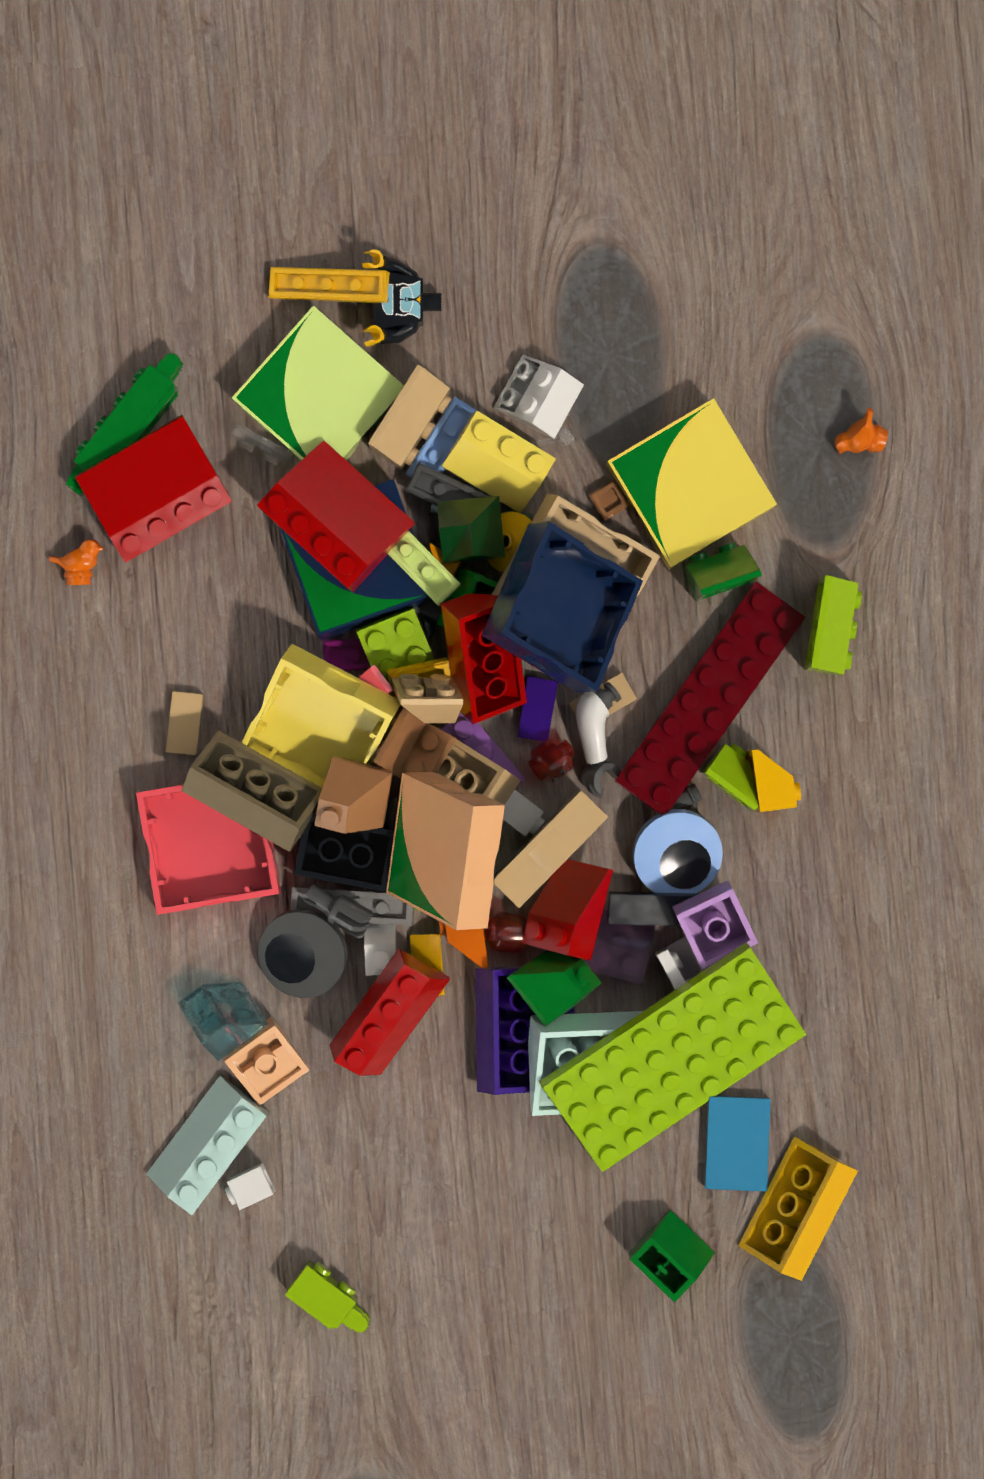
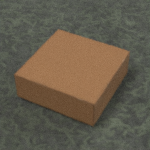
M615 479L588 495L604 522L631 506Z

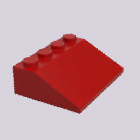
M183 415L75 476L125 563L232 502L226 487Z
M325 441L321 442L283 476L256 505L352 592L358 588L390 550L415 525L412 519Z

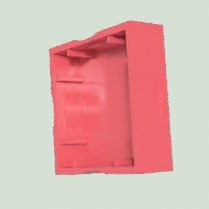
M183 785L136 793L143 837L147 843L150 855L149 872L157 915L282 893L273 842L182 792Z

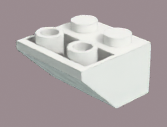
M523 354L494 408L530 429L555 439L584 385L563 369Z

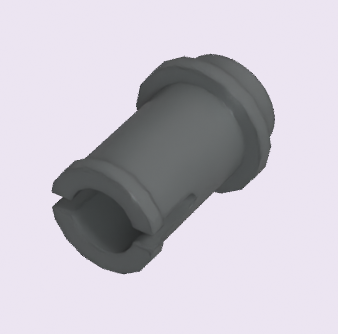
M695 783L690 786L689 784L670 810L684 809L693 804L698 806L697 802L703 799Z

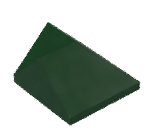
M499 496L437 502L444 564L505 558Z

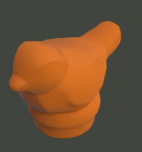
M867 408L863 418L852 424L847 431L841 432L835 437L834 445L838 454L847 451L860 453L864 450L871 453L874 451L882 452L887 442L888 430L882 428L881 425L873 424L872 408Z
M86 539L78 548L63 557L49 556V562L59 564L65 569L66 585H90L91 577H93L91 570L97 565V555L103 550V547L95 539Z

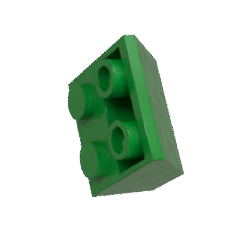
M670 1209L628 1253L629 1260L675 1303L697 1280L715 1252Z

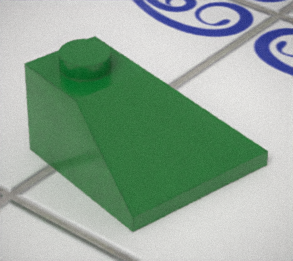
M549 950L544 951L507 977L545 1027L582 1002L602 983L583 959Z

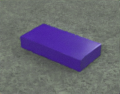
M528 676L525 690L527 703L523 704L517 737L548 742L558 681Z

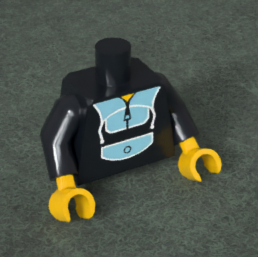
M367 250L364 253L371 255L373 262L362 263L363 268H377L378 270H386L390 274L387 303H373V325L362 330V332L371 333L373 340H368L364 344L370 347L377 343H401L415 334L420 326H423V311H442V294L423 293V278H420L415 270L399 260L382 256V253L378 250Z

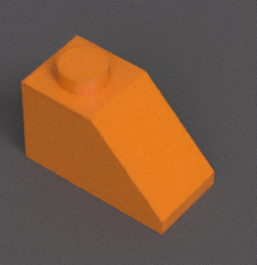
M439 921L441 936L447 935L448 943L482 969L489 968L484 928L455 930Z

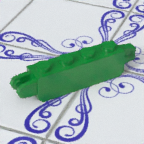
M167 354L155 368L149 364L146 369L142 367L137 371L131 381L134 385L127 393L123 391L119 394L112 405L115 409L108 418L104 415L96 423L93 429L96 433L89 442L84 440L74 453L77 456L74 459L76 466L66 482V485L71 490L82 496L84 492L75 478L76 475L146 436L178 397V389L173 382L178 377L179 372L182 371L181 369L184 365L180 357L178 358V355Z

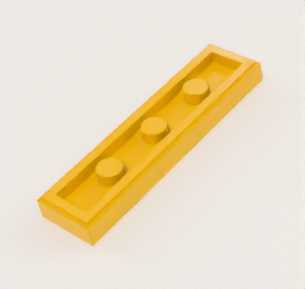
M270 267L268 298L387 303L390 272L386 270Z

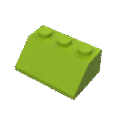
M828 575L818 580L804 670L838 676L844 675L845 670H850L853 652L848 651L850 639H855L857 632V621H853L854 609H860L862 591H857L859 583Z

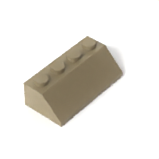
M218 730L190 766L181 791L290 852L316 811L322 788Z

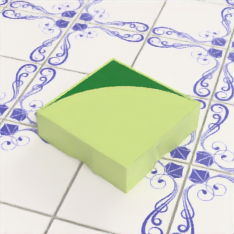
M313 305L233 395L232 400L267 432H270L291 450L293 455L300 461L323 441L328 443L347 461L355 452L362 438L383 420L404 385Z

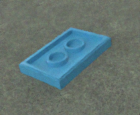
M709 1097L705 1189L767 1192L770 1098Z

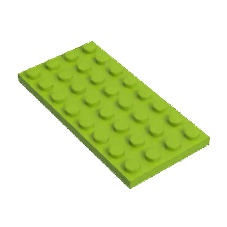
M746 942L540 1080L539 1083L597 1166L604 1172L708 1102L709 1097L717 1096L806 1036V1033Z

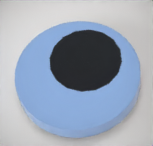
M672 809L668 813L663 815L657 814L650 818L637 833L632 850L633 863L639 878L650 890L656 893L696 894L700 892L716 877L723 856L721 840L713 825L702 815L685 809Z

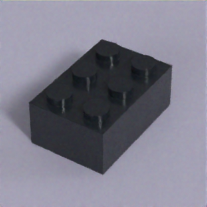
M313 814L301 837L294 875L386 892L394 830L378 828L344 834L315 826L316 815Z

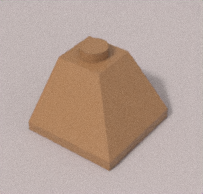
M333 756L319 796L315 826L344 834L383 828L393 771Z

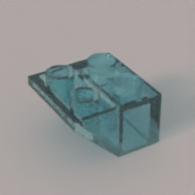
M243 982L204 984L178 1003L200 1043L218 1061L268 1025Z

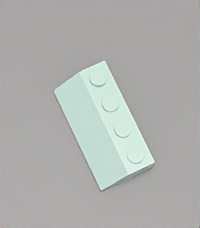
M220 1075L146 1173L147 1176L169 1199L193 1215L266 1118L269 1111L263 1106H259L255 1100Z

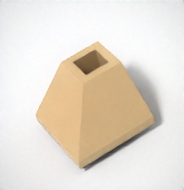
M402 674L400 677H391V685L400 705L422 722L456 723L463 706V697L453 678H449L445 674H433L431 678H419L414 674Z

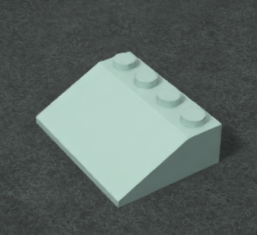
M643 1011L563 1014L546 1027L537 1015H531L528 1039L531 1115H561L539 1081Z

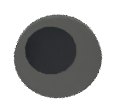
M294 909L280 914L265 928L259 941L258 958L264 975L278 990L293 997L312 998L326 993L338 982L347 965L348 950L342 932L338 927L329 923L325 915L309 909Z

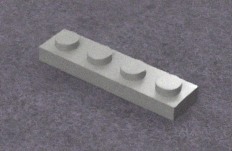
M292 887L291 910L309 909L327 917V914L304 902L310 887ZM320 888L336 898L337 896L345 895L370 909L373 914L369 923L414 925L415 908L386 892Z

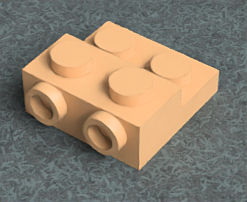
M272 1016L266 1020L264 1018L255 1020L249 1027L250 1032L241 1038L238 1035L231 1037L224 1044L225 1049L221 1051L224 1062L259 1106L309 1071L306 1062L292 1046L289 1038Z

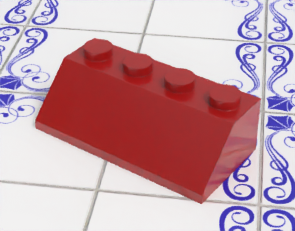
M468 593L441 604L451 678H453L463 697V706L460 712L472 724L527 703L522 660L482 636L498 595Z
M398 949L329 1044L334 1062L359 1076L381 1075L449 982L450 977L405 951Z

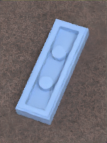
M454 396L406 472V476L412 477L418 463L443 474L445 469L441 465L471 414L477 410Z

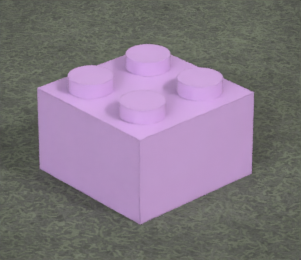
M728 880L672 906L702 970L710 967L746 942L750 947L758 944Z

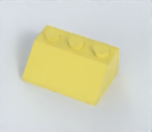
M475 411L471 414L441 467L488 495L499 496V501L502 504L521 513L542 484L556 458L479 411Z

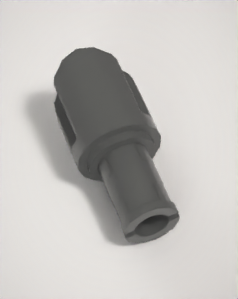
M314 884L310 887L304 899L305 903L327 914L329 923L359 939L364 936L373 914L370 909L347 896L341 895L336 898Z

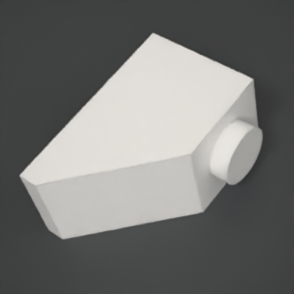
M368 924L364 934L365 976L380 975L396 953V925Z

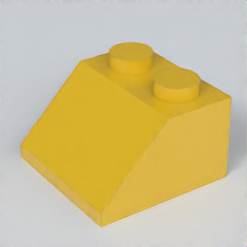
M760 750L747 751V759L751 764L759 805L755 812L797 807V801L801 800L799 782H794V778L790 773Z

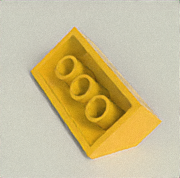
M794 1137L738 1246L778 1272L802 1281L858 1170Z

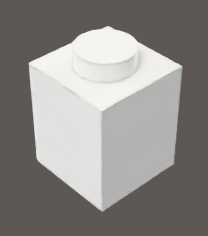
M516 790L513 791L505 804L504 821L524 836L528 832L534 835L545 821L541 818L544 811Z
M263 1163L230 1177L227 1181L229 1187L225 1188L229 1201L232 1205L237 1203L239 1210L273 1195L276 1191Z

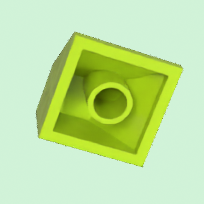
M732 743L730 747L727 744H723L701 774L749 811H755L759 805L751 764L745 759L748 753L735 743Z

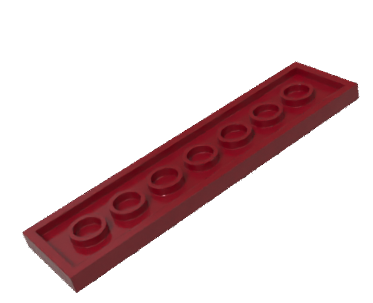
M754 582L614 782L658 814L668 813L806 617L761 584Z

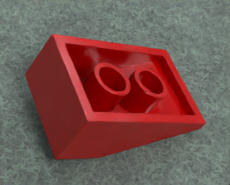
M567 859L552 874L531 908L521 943L591 961L613 870Z

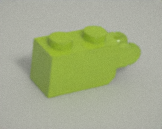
M308 1261L287 1289L285 1296L329 1329L338 1328L343 1323L351 1330L354 1329V1332H365L368 1329L367 1327H369L370 1318L369 1314L367 1315V1312H364L356 1304L358 1297L354 1295L356 1290L347 1282L341 1280L338 1283L330 1277L331 1271L320 1262H316L314 1265Z

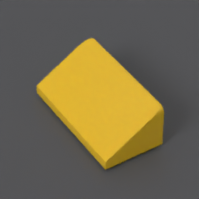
M441 934L410 935L411 955L443 973ZM444 989L438 996L445 995Z

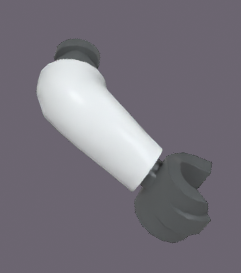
M609 682L603 684V690L599 688L598 692H584L576 707L577 726L587 763L583 767L581 780L587 790L599 798L603 797L604 790L600 784L602 774L608 771L611 777L616 779L621 772L615 764L605 761L608 757L605 738L606 718L609 717L608 709L613 706V701L618 702L621 700L620 694Z

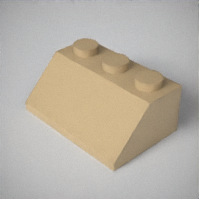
M418 364L368 442L370 450L401 470L405 464L411 466L419 453L416 446L421 438L428 439L436 424L432 423L438 412L443 414L452 401V398L449 397L450 388Z

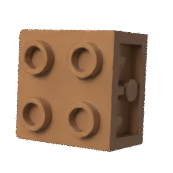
M403 708L401 713L394 718L391 724V731L386 740L377 748L374 763L384 769L393 771V775L399 779L402 778V773L434 772L437 774L456 738L429 723L422 722L407 709Z

